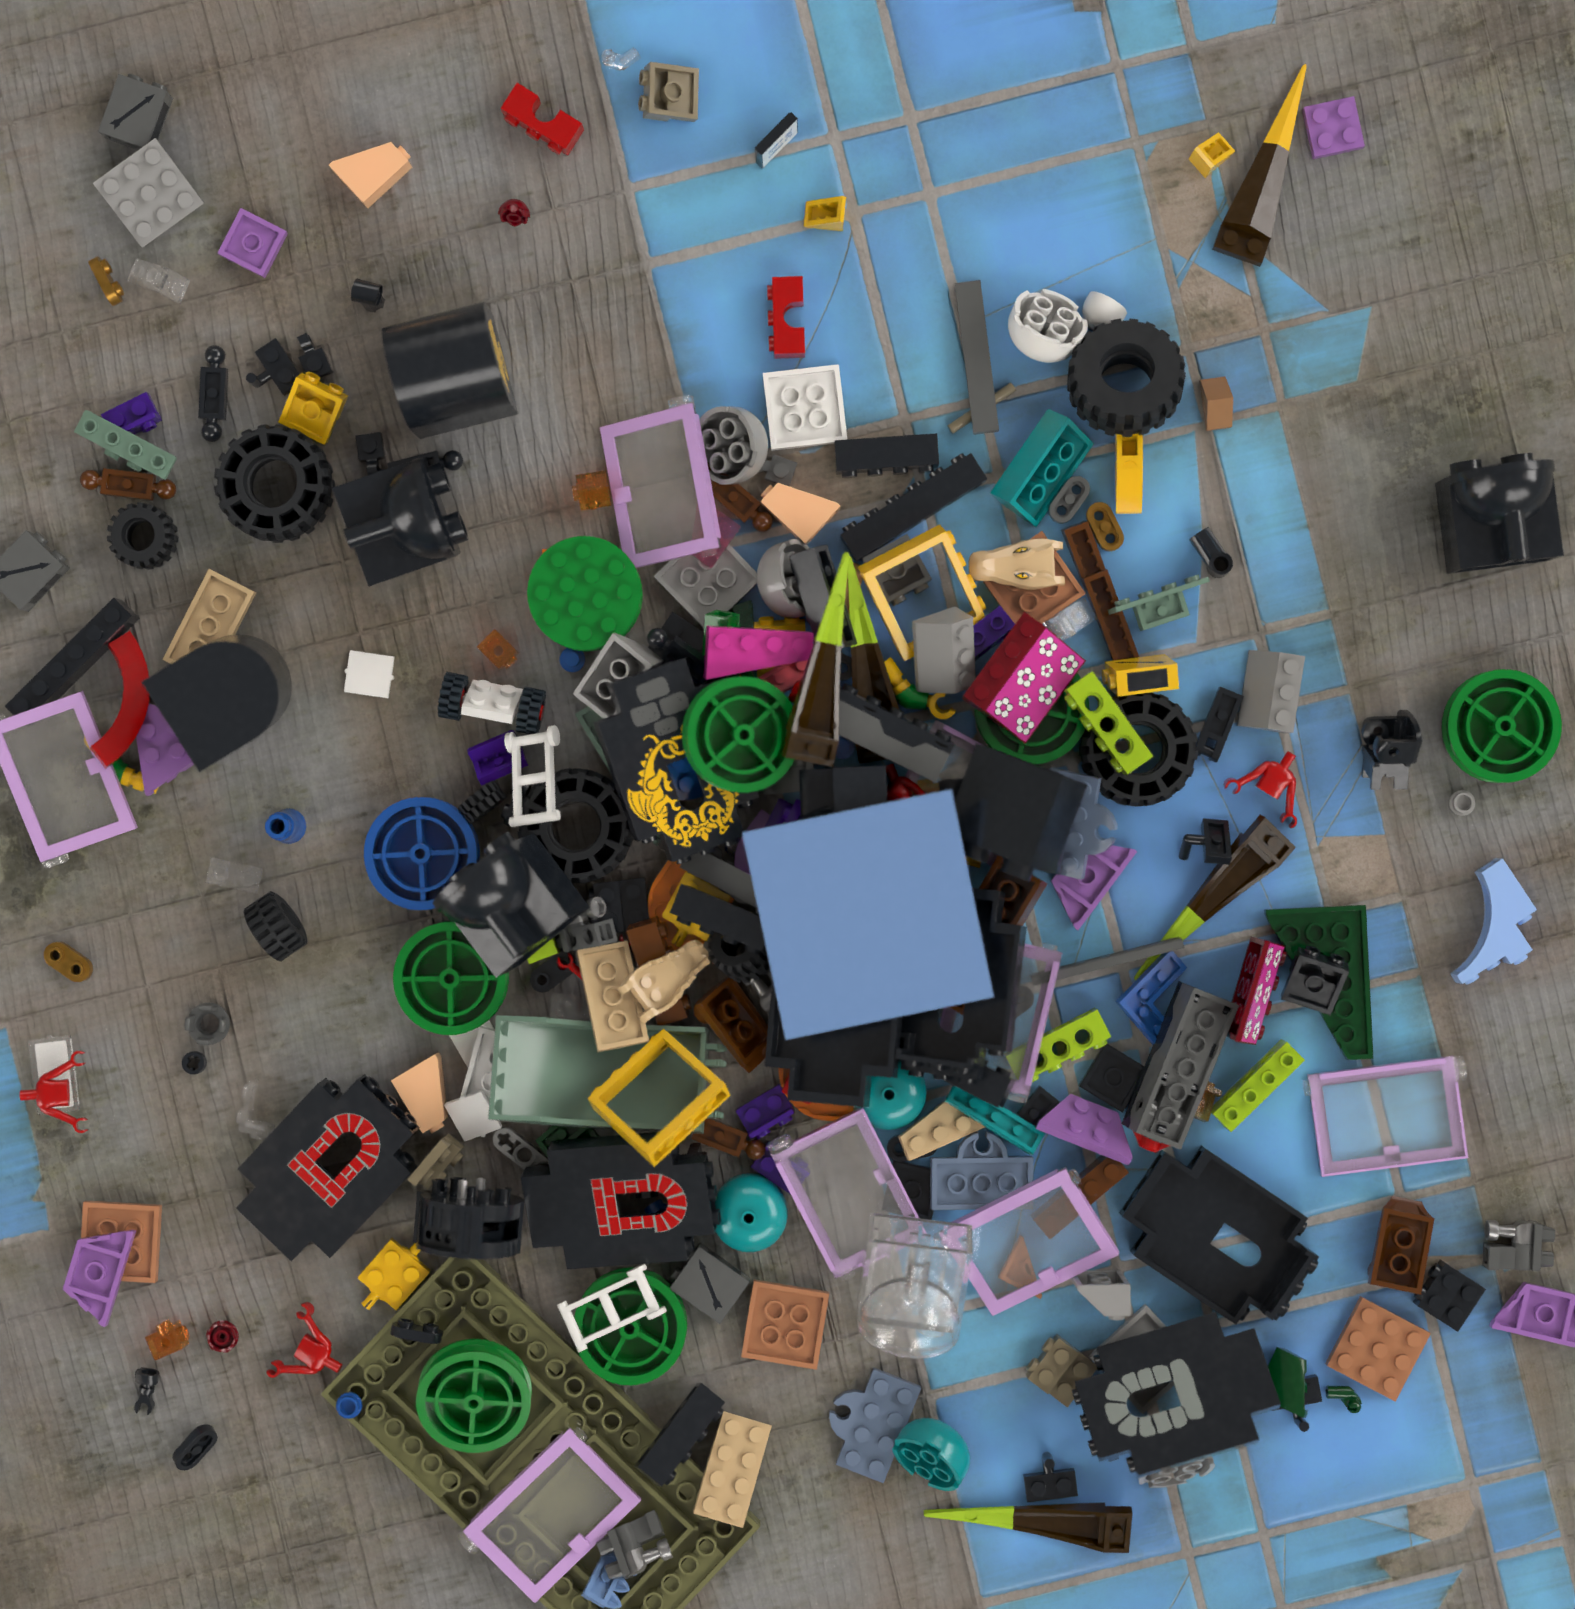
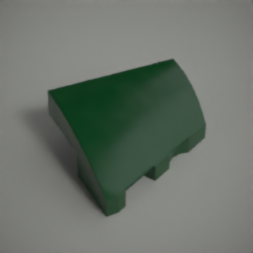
M1276 1347L1268 1368L1281 1403L1280 1407L1306 1418L1308 1410H1305L1307 1383L1304 1377L1307 1372V1361L1285 1348Z

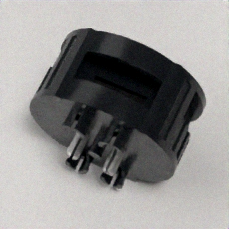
M450 1177V1188H447L448 1180L432 1179V1190L417 1191L413 1243H416V1248L422 1252L450 1258L497 1259L519 1254L521 1250L524 1199L511 1194L512 1188L505 1187V1189L496 1188L495 1191L492 1189L485 1190V1178H477L475 1187L467 1186L468 1181L466 1178Z

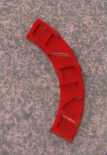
M131 631L108 644V648L112 652L122 676L123 694L120 711L113 725L105 735L90 747L105 769L116 762L133 743L142 727L149 705L150 695L141 683L149 677L148 668L143 652Z

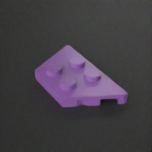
M149 704L142 727L136 736L146 796L155 793V789L165 782L169 783L176 778L178 773L186 771L194 765L158 707Z
M1112 845L1108 850L1097 855H1088L1084 879L1080 880L1055 874L1050 880L1076 930L1081 928L1137 853L1135 849Z
M1073 1094L1068 1095L1040 1119L1036 1126V1129L1126 1165H1129L1133 1158L1119 1113Z
M133 1229L80 1238L76 1243L63 1290L71 1298L76 1299L86 1312L89 1311L98 1319V1324L106 1327L109 1323L136 1230Z
M1523 1282L1490 1321L1489 1326L1493 1329L1575 1347V1294Z

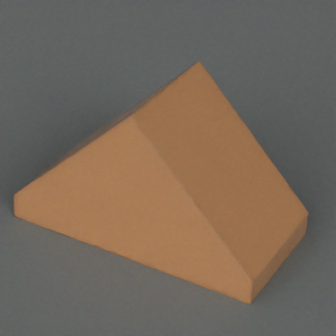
M1226 377L1199 380L1206 431L1232 428L1233 395Z

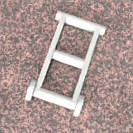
M556 725L548 726L547 732L517 737L513 732L505 734V747L509 753H512L513 817L509 818L510 827L557 821L561 818L560 811L556 810L554 746L560 744V733ZM545 742V772L521 775V746ZM546 782L547 812L523 815L522 786Z
M641 1264L627 1271V1278L569 1305L567 1301L557 1304L578 1352L588 1348L586 1343L644 1316L651 1320L667 1311L665 1306L659 1307L643 1271L647 1269L646 1264ZM636 1280L648 1308L620 1321L608 1293ZM599 1298L611 1325L583 1338L571 1310Z

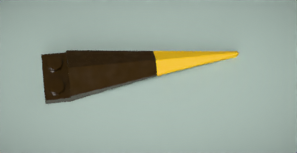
M1306 64L1300 69L1219 227L1212 248L1213 251L1259 267L1263 262L1272 237L1306 72Z

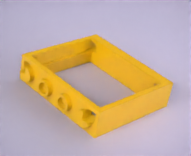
M940 524L857 567L904 662L914 657L913 641L907 644L875 577L882 572L941 542L972 608L967 614L973 616V626L985 617L983 612L986 609L984 601L980 595L976 597L973 590L976 588V584L970 573L966 575L963 569L966 566V562L960 552L956 553L953 547L956 544V540L950 530L946 531Z
M663 1028L658 1034L653 1035L642 1049L633 1053L621 1068L616 1069L606 1082L596 1087L587 1099L593 1110L655 1167L730 1096L726 1084ZM669 1047L711 1085L649 1143H646L606 1104Z

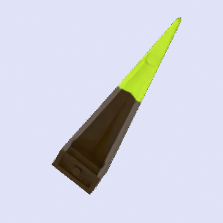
M845 552L842 556L786 726L787 734L782 756L786 758L832 767L839 742L840 663L849 564L848 552Z
M849 556V615L857 640V644L851 646L852 686L857 688V694L864 698L867 695H871L881 700L880 706L888 710L891 706L899 709L853 561ZM856 744L859 764L887 759Z
M1260 814L1245 833H1240L1231 845L1232 859L1230 865L1217 864L1161 941L1178 936L1182 940L1186 939L1232 900L1277 869L1296 847L1266 817ZM1161 954L1148 957L1134 976V979L1137 980Z
M1105 1502L923 1510L926 1517L971 1522L1022 1531L1061 1540L1103 1553H1129L1133 1515L1131 1506H1106Z

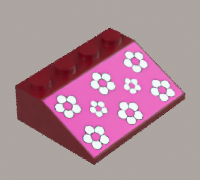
M1024 612L965 692L962 699L1026 744L1086 660L1047 627Z
M1250 936L1231 1001L1239 1005L1227 1037L1240 1043L1256 1045L1257 1040L1262 1039L1265 1026L1262 1025L1265 1015H1269L1272 1001L1269 1000L1271 992L1277 989L1279 983V976H1276L1278 968L1283 966L1286 959L1285 946Z

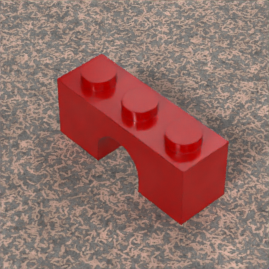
M516 83L501 107V111L505 116L504 120L515 128L519 125L526 129L525 133L536 141L542 139L548 143L547 147L556 154L560 155L562 152L568 156L584 131L582 123L562 110H559L556 117L551 121H539L535 117L536 111L541 105L539 96Z
M803 276L772 277V285H767L768 300H773V310H768V326H773L774 336H769V351H774L775 359L805 358L804 327H791L784 320V315L789 309L804 307Z

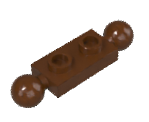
M719 473L722 476H729L726 473ZM711 480L714 498L744 524L751 518L753 527L759 532H766L772 527V517L766 512L757 511L761 503L739 484L720 485Z
M103 468L102 476L94 470H86L80 476L82 487L87 490H94L101 486L100 494L153 501L154 493H157L160 498L167 500L173 498L177 490L174 482L169 479H163L156 483V475Z
M705 1119L704 1134H693L691 1137L692 1140L739 1157L743 1150L750 1159L758 1160L766 1152L762 1141L758 1139L746 1141L748 1132L715 1119Z

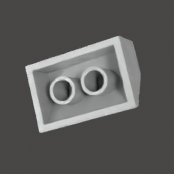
M954 606L912 621L916 691L955 694L968 689L975 680L973 616Z
M613 633L573 694L602 718L615 715L617 711L607 684L659 666L664 660L644 644Z
M1249 650L1242 690L1244 697L1239 709L1237 726L1286 734L1294 732L1305 656Z
M1087 1270L1071 1278L1077 1290L1104 1316H1108V1319L1123 1320L1124 1316H1131L1130 1283L1121 1270Z

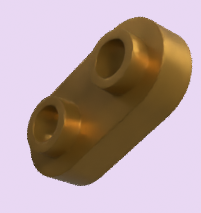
M99 256L89 260L90 268L110 304L115 306L123 302L121 296L124 295V291L117 281L114 282L111 278L110 273L113 270L105 258L101 260Z
M1103 502L1092 504L1086 512V520L1089 522L1095 539L1103 550L1108 552L1117 550L1123 544L1124 534L1111 508ZM1101 512L1103 519L1100 521L1096 520L1094 513ZM1106 535H1113L1114 542L1108 543Z
M54 942L49 944L44 950L45 962L69 980L82 982L92 975L93 965L91 961L66 943ZM55 950L60 953L58 960L53 957ZM75 965H79L81 968L79 974L74 972Z

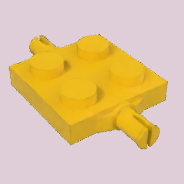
M685 872L661 916L678 928L671 943L681 947L687 934L696 935L705 941H708L710 937L709 934L699 930L700 925L693 922L691 926L676 921L677 916L670 913L681 884L691 886L727 902L731 898V895L723 892L718 887L689 872Z
M391 1238L358 1275L357 1278L371 1292L361 1303L364 1307L366 1306V1309L370 1310L377 1300L380 1299L397 1310L430 1273V1269L418 1257L420 1250L416 1248V1243L408 1248Z

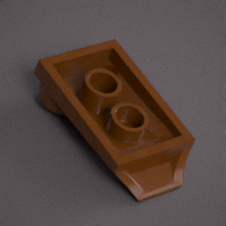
M726 977L695 1003L694 1014L701 1023L709 1024L740 1066L750 1073L765 1059L768 1025L738 983Z
M1392 1196L1389 1202L1382 1208L1372 1262L1368 1267L1369 1284L1421 1295L1435 1220L1427 1212L1421 1201Z

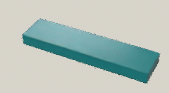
M954 1085L944 1100L1031 1156L1035 1153L1045 1135V1132L1037 1130L1034 1125L1007 1108H997Z

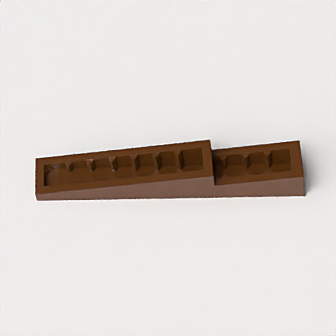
M1084 520L1061 529L1112 661L1139 657L1123 611L1110 615L1108 613L1109 609L1116 607L1114 602L1119 600L1109 572L1105 569L1089 522Z

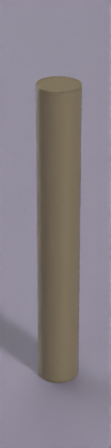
M1011 382L995 393L996 404L1016 391ZM970 410L947 425L952 434L972 421Z

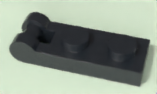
M1218 687L1199 734L1198 742H1196L1198 756L1202 754L1209 757L1210 761L1217 763L1243 700V695ZM1208 738L1216 741L1213 748L1205 745Z

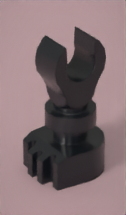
M141 1367L135 1371V1382L141 1384L139 1386L141 1394L134 1406L136 1413L140 1411L141 1403H145L148 1406L147 1415L154 1409L155 1402L152 1394L155 1390L154 1385L158 1384L160 1373L156 1369Z

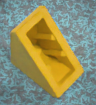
M1218 132L1198 145L1188 160L1206 178L1226 161L1235 150Z
M837 196L806 201L804 227L843 231L846 197Z

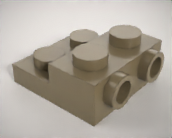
M649 62L639 74V84L644 86L643 95L639 97L638 109L643 111V118L660 121L675 119L695 122L698 120L699 68Z
M448 1134L437 1143L408 1178V1181L414 1186L421 1183L425 1188H431L432 1179H445L447 1175L444 1171L448 1166L455 1167L464 1155L460 1152L465 1146Z
M1056 1334L1054 1338L1050 1337L1042 1346L1043 1352L1039 1358H1033L1026 1368L1028 1371L1026 1376L1032 1383L1047 1394L1052 1395L1068 1408L1074 1400L1072 1390L1076 1389L1075 1381L1091 1377L1097 1370L1095 1362Z

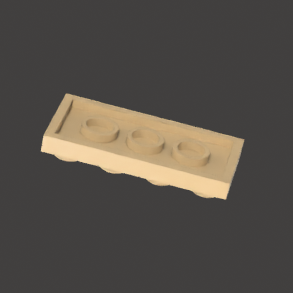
M208 569L162 660L171 664L202 645L224 636L235 635L256 592Z
M628 941L577 950L576 953L597 1052L649 1042L646 1023H642L638 1017L643 1012L641 1004L631 990L625 994H621L618 990L624 980L634 971Z
M723 1411L718 1422L693 1509L694 1514L743 1528L771 1425Z

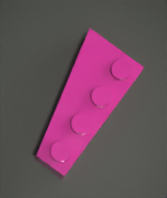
M707 625L703 677L711 679L808 660L813 647L814 633L810 631Z

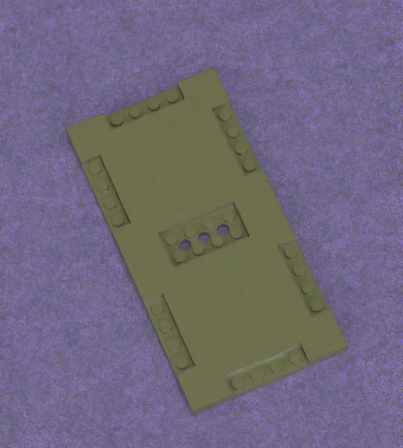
M449 1257L325 1388L321 1395L336 1408V1402L342 1394L346 1392L357 1394L362 1400V1410L356 1417L347 1420L463 1529L471 1523L473 1517L516 1477L517 1473L521 1472L534 1460L535 1454L541 1453L552 1442L551 1437L553 1435L565 1433L571 1428L641 1498V1501L612 1529L645 1516L646 1513L655 1510L659 1516L665 1536L643 1544L642 1548L644 1551L657 1547V1541L666 1538L673 1558L663 1561L660 1557L647 1564L643 1572L625 1579L630 1590L624 1593L613 1591L622 1604V1607L617 1609H683L760 1528L761 1521L749 1509L743 1528L694 1514L693 1509L704 1470L690 1457L684 1464L679 1463L674 1470L677 1473L669 1485L664 1484L662 1487L655 1485L634 1467L661 1431L649 1419V1415L615 1383L606 1381L592 1372L581 1359L576 1346L573 1348L500 1279L501 1276L483 1259ZM399 1318L413 1320V1324L421 1326L424 1323L436 1324L443 1331L442 1341L440 1344H429L394 1337L390 1334L392 1323L398 1322ZM484 1339L499 1343L513 1351L523 1361L529 1372L532 1383V1395L528 1420L520 1433L500 1448L480 1453H467L450 1449L433 1439L419 1420L416 1409V1396L421 1372L427 1361L438 1350L456 1341ZM568 1447L482 1532L536 1584L572 1549L568 1543L579 1532L585 1537L622 1499ZM597 1544L539 1599L547 1609H610L607 1607L601 1608L581 1596L601 1557Z

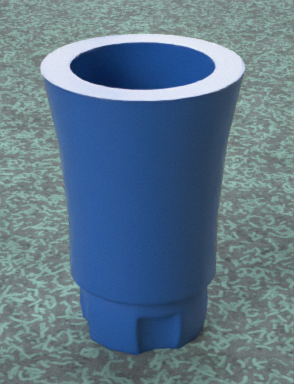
M286 808L269 816L265 822V830L271 838L285 844H292L304 836L306 821L299 811ZM282 822L285 824L284 831L280 828Z

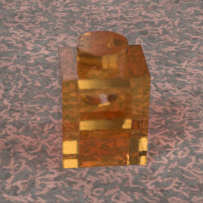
M496 629L477 646L500 670L504 667L509 669L518 660L515 656L519 652ZM498 646L503 648V653L500 656L494 653L495 648Z

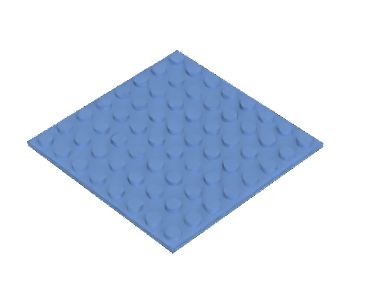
M952 789L742 832L786 1040L994 997Z

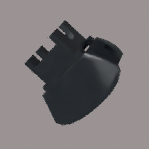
M1399 710L1397 716H1373L1366 718L1361 729L1362 738L1367 744L1362 745V777L1371 779V790H1380L1381 780L1384 775L1386 778L1393 777L1394 789H1407L1409 767L1417 762L1422 744V734L1417 720L1408 710ZM1380 726V733L1374 734V728Z

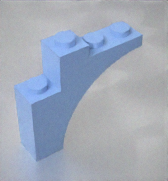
M1495 858L1474 872L1483 892L1484 922L1480 937L1473 951L1456 970L1450 973L1456 983L1468 985L1479 978L1478 974L1485 969L1491 970L1501 963L1500 959L1504 963L1517 965L1528 958L1526 954L1532 951V948L1516 924L1521 925L1532 918L1531 914L1537 909L1503 858Z

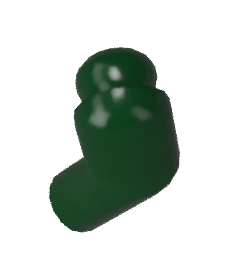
M1326 1386L1327 1399H1341L1350 1413H1358L1361 1410V1399L1351 1387Z

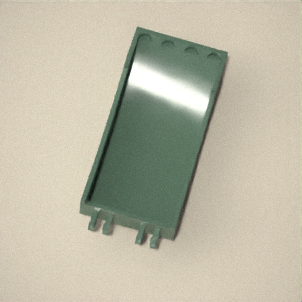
M496 1015L488 1119L614 1130L593 1110L587 1098L596 1087L606 1082L616 1069L621 1068L633 1053L642 1049L647 1043L597 1052L591 1021ZM646 1025L649 1039L664 1028L707 1068L726 1067L727 1061L722 1059L708 1060V1051L726 1052L727 1048L724 1044H710V1031L706 1027ZM668 1047L609 1101L606 1106L633 1131L660 1132L706 1089L707 1081ZM713 1111L706 1119H723L724 1113ZM704 1121L691 1133L704 1134Z

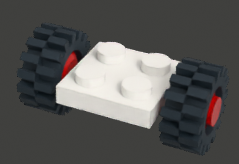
M446 672L444 675L438 700V717L460 721L462 715L512 724L517 714L516 732L525 734L539 733L546 702L545 690L524 687L523 690L512 685H499L486 680H473L468 690L467 675Z

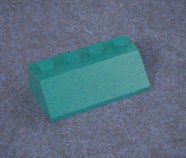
M1047 409L990 494L1003 506L1032 526L1037 527L1049 510V506L1074 474L1094 443L1069 417Z

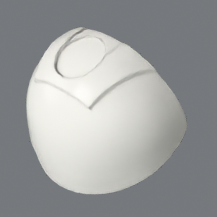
M1094 291L1088 294L1082 308L1083 320L1087 319L1088 327L1093 331L1095 326L1105 323L1106 325L1115 319L1123 321L1127 315L1126 309L1120 303L1102 293Z

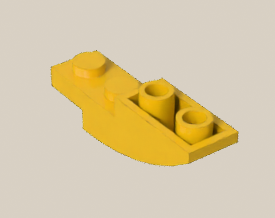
M1137 433L1132 434V437H1122L1120 434H1115L1116 514H1142L1143 435Z

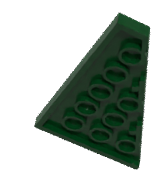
M1366 905L1264 909V915L1281 945L1285 946L1284 950L1291 963L1298 947L1305 949L1307 945L1318 948L1320 954L1329 957L1331 953L1341 955L1345 958V962H1348L1349 973L1331 1015L1319 1013L1345 1059H1374Z

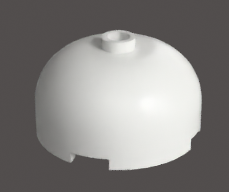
M1042 289L1041 293H1029L1027 290L1021 293L1014 303L1008 319V330L1013 343L1023 354L1036 361L1053 363L1065 360L1072 355L1074 348L1079 343L1081 344L1087 333L1088 323L1087 319L1083 320L1077 312L1078 306L1067 297L1046 289Z

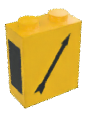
M1166 654L1105 661V669H1102L1103 684L1117 696L1179 689L1177 663Z

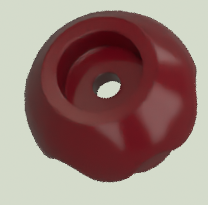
M509 199L499 207L498 215H500L502 222H508L516 227L520 224H527L528 218H530V211L523 201Z
M220 1320L213 1323L207 1330L206 1338L212 1350L226 1353L231 1351L237 1344L239 1333L234 1324L229 1321Z

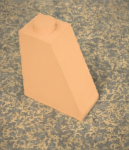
M392 142L332 161L329 164L333 172L367 208L373 205L413 168L408 161L411 156L401 145L396 148Z
M777 483L774 487L769 485L760 495L763 498L760 501L761 505L798 540L803 541L805 545L840 510V505L837 502L781 483Z
M437 1052L391 1080L410 1114L416 1119V1124L420 1127L419 1129L422 1133L427 1130L431 1134L445 1126L442 1121L448 1118V1112L444 1106L446 1094L442 1058L440 1053Z

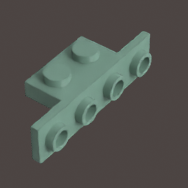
M88 410L84 411L74 430L80 436L105 448L104 454L117 461L119 457L128 460L126 464L128 467L138 472H141L143 468L164 480L167 479L177 460L176 456Z
M1198 574L1184 579V585L1177 587L1176 582L1162 586V592L1154 594L1153 590L1138 594L1139 600L1130 602V599L1126 598L1114 602L1116 607L1109 609L1108 613L1110 615L1132 607L1140 631L1189 616L1190 614L1182 591L1210 582L1209 577L1200 579Z

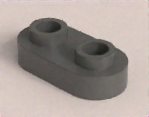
M1081 476L1071 477L1049 506V516L1054 522L1063 524L1070 521L1090 492V485L1085 478ZM1078 486L1081 490L1080 494H1074L1072 487ZM1060 506L1064 507L1066 510L1065 515H1059L1057 508Z

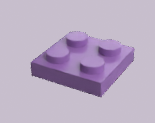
M1354 96L1306 106L1302 109L1312 159L1360 150L1365 147Z
M240 208L218 254L266 278L288 233L274 224Z

